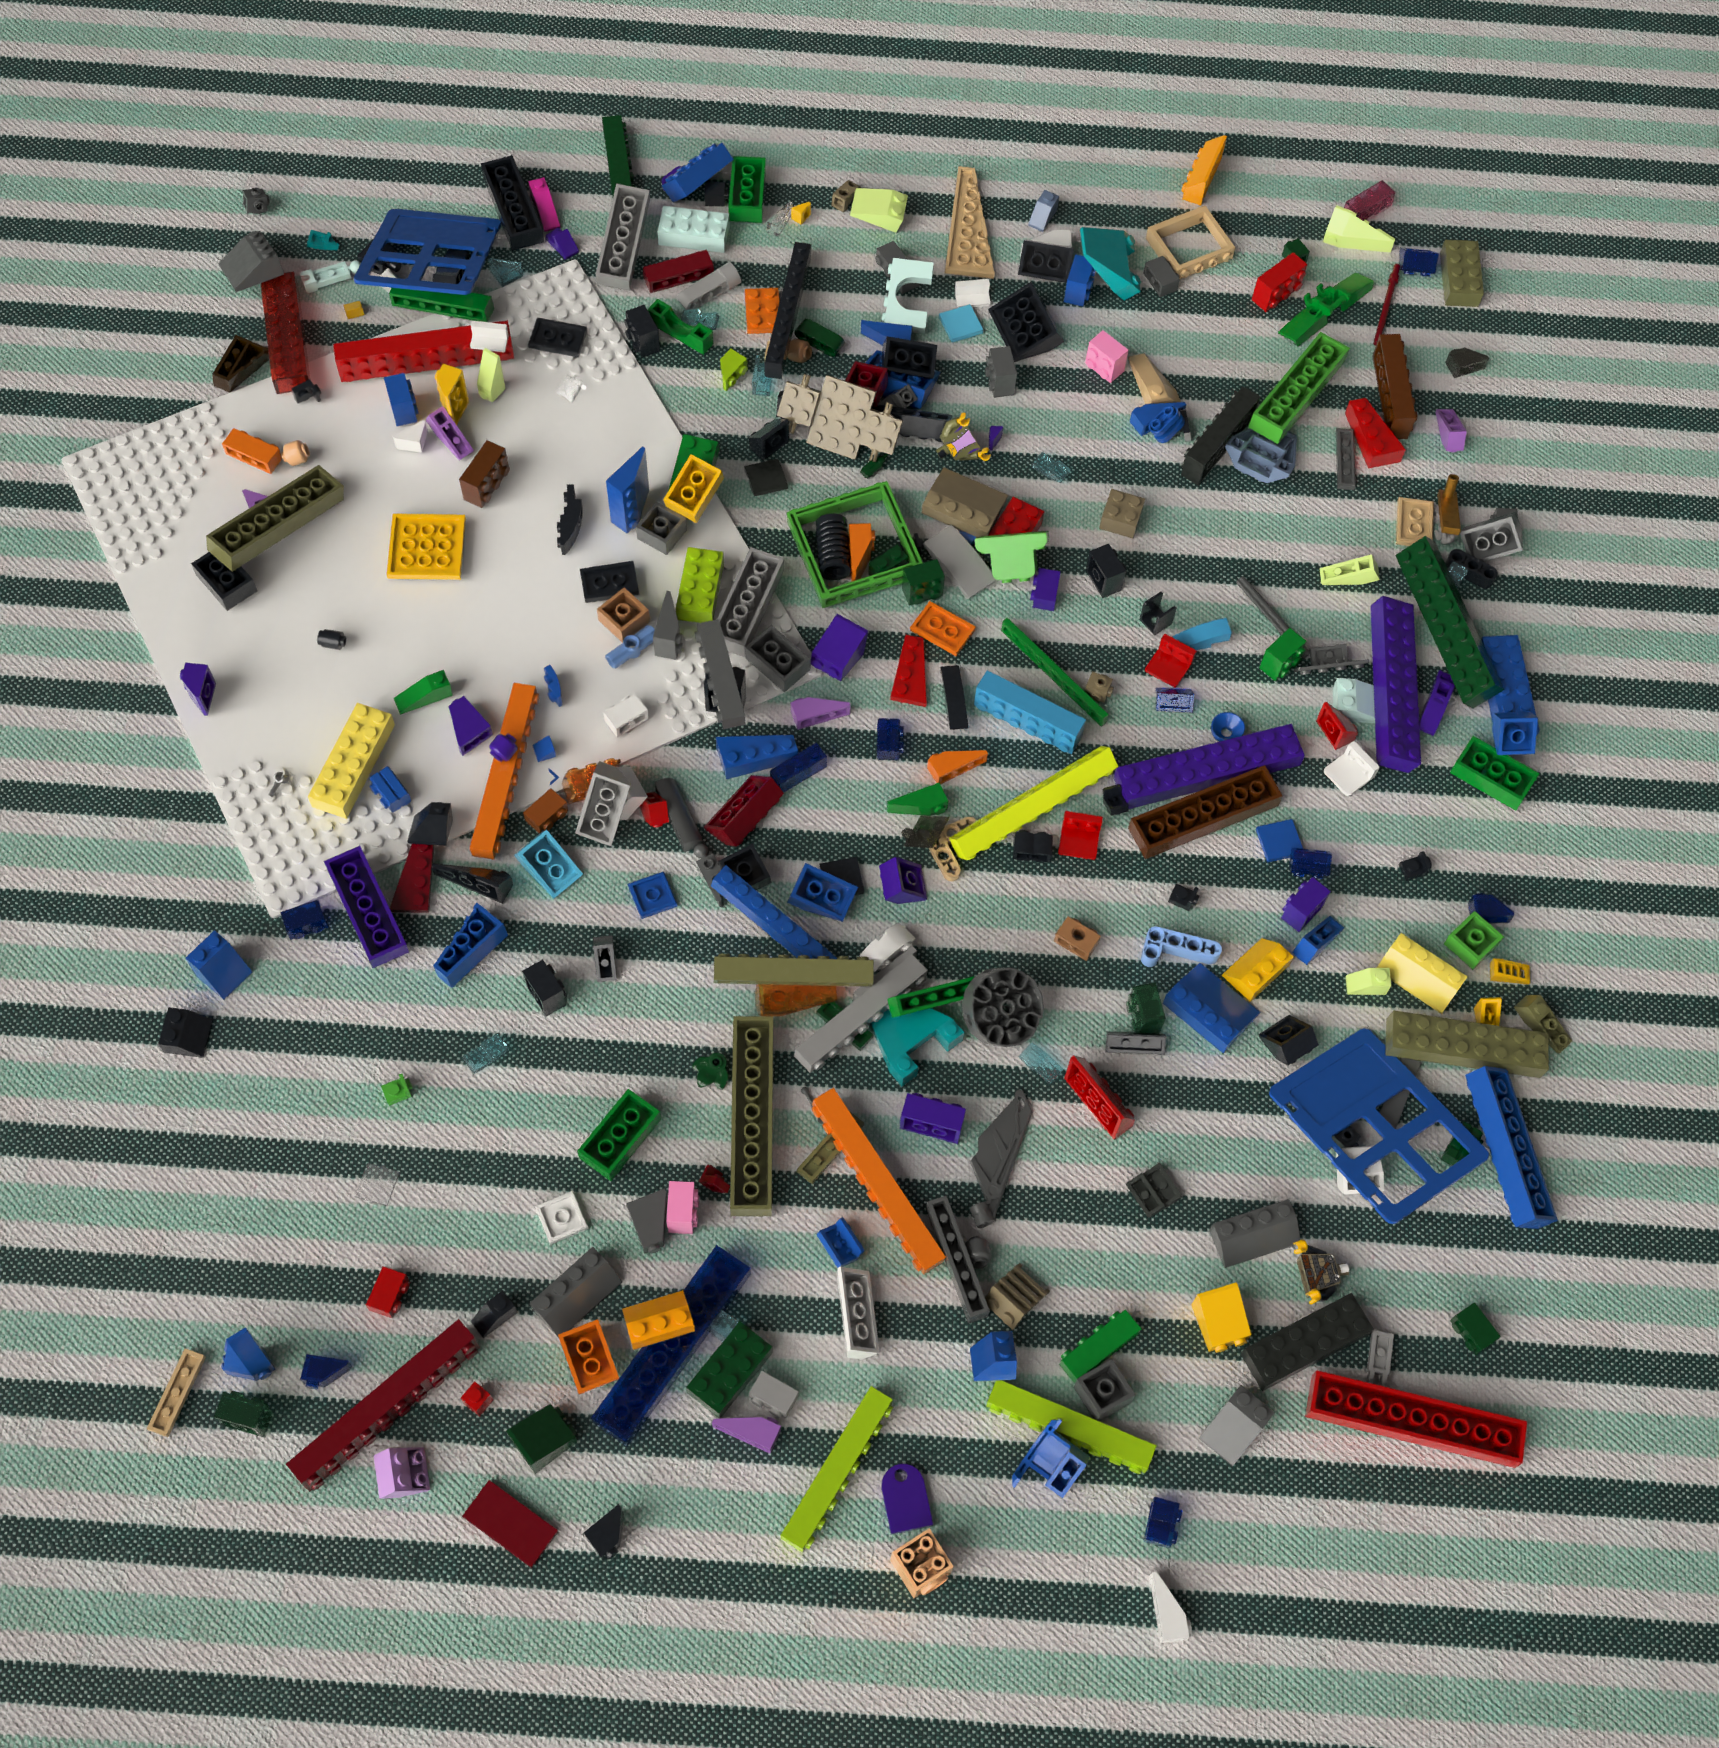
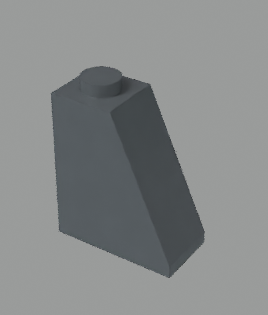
M665 1188L626 1203L644 1254L648 1252L649 1254L656 1253L664 1246L667 1207Z

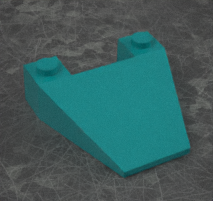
M1080 228L1083 256L1112 291L1124 301L1141 292L1140 278L1129 270L1128 256L1135 252L1134 237L1124 230Z
M931 1008L892 1018L890 1010L887 1009L879 1021L870 1023L889 1073L901 1087L916 1077L918 1073V1066L908 1055L933 1036L947 1052L961 1043L964 1037V1031L951 1017Z

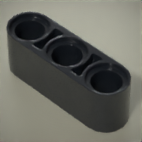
M1460 549L1452 550L1445 563L1450 572L1483 589L1490 588L1498 575L1496 568Z

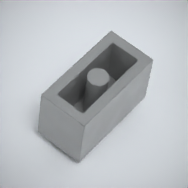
M761 1371L749 1392V1398L752 1399L751 1402L761 1408L762 1406L769 1408V1412L778 1418L781 1416L787 1418L799 1397V1391Z

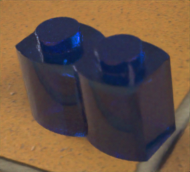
M1153 1497L1144 1542L1168 1549L1172 1544H1176L1178 1531H1175L1176 1522L1180 1523L1182 1510L1179 1509L1180 1503Z

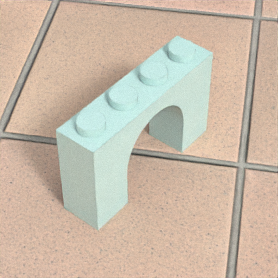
M893 258V262L889 264L888 274H891V278L886 283V290L889 293L888 297L885 296L884 307H887L886 313L882 315L883 323L912 326L913 333L925 334L927 312L905 309L898 303L896 294L903 285L908 283L931 285L934 262Z

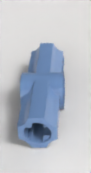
M647 625L635 635L626 636L621 645L605 655L609 665L616 669L630 658H637L641 650L653 643L655 629Z

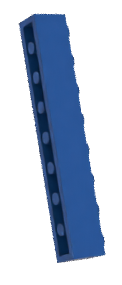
M725 865L713 878L712 888L796 958L799 955L810 956L809 959H817V956H829V959H837V957L728 866Z

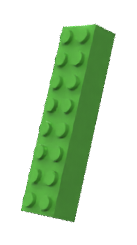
M1320 332L1255 410L1248 427L1279 444L1344 364L1350 348Z

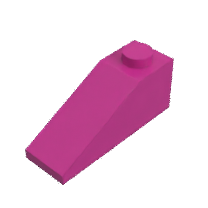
M545 178L528 181L530 196L544 231L547 232L558 227L561 228Z

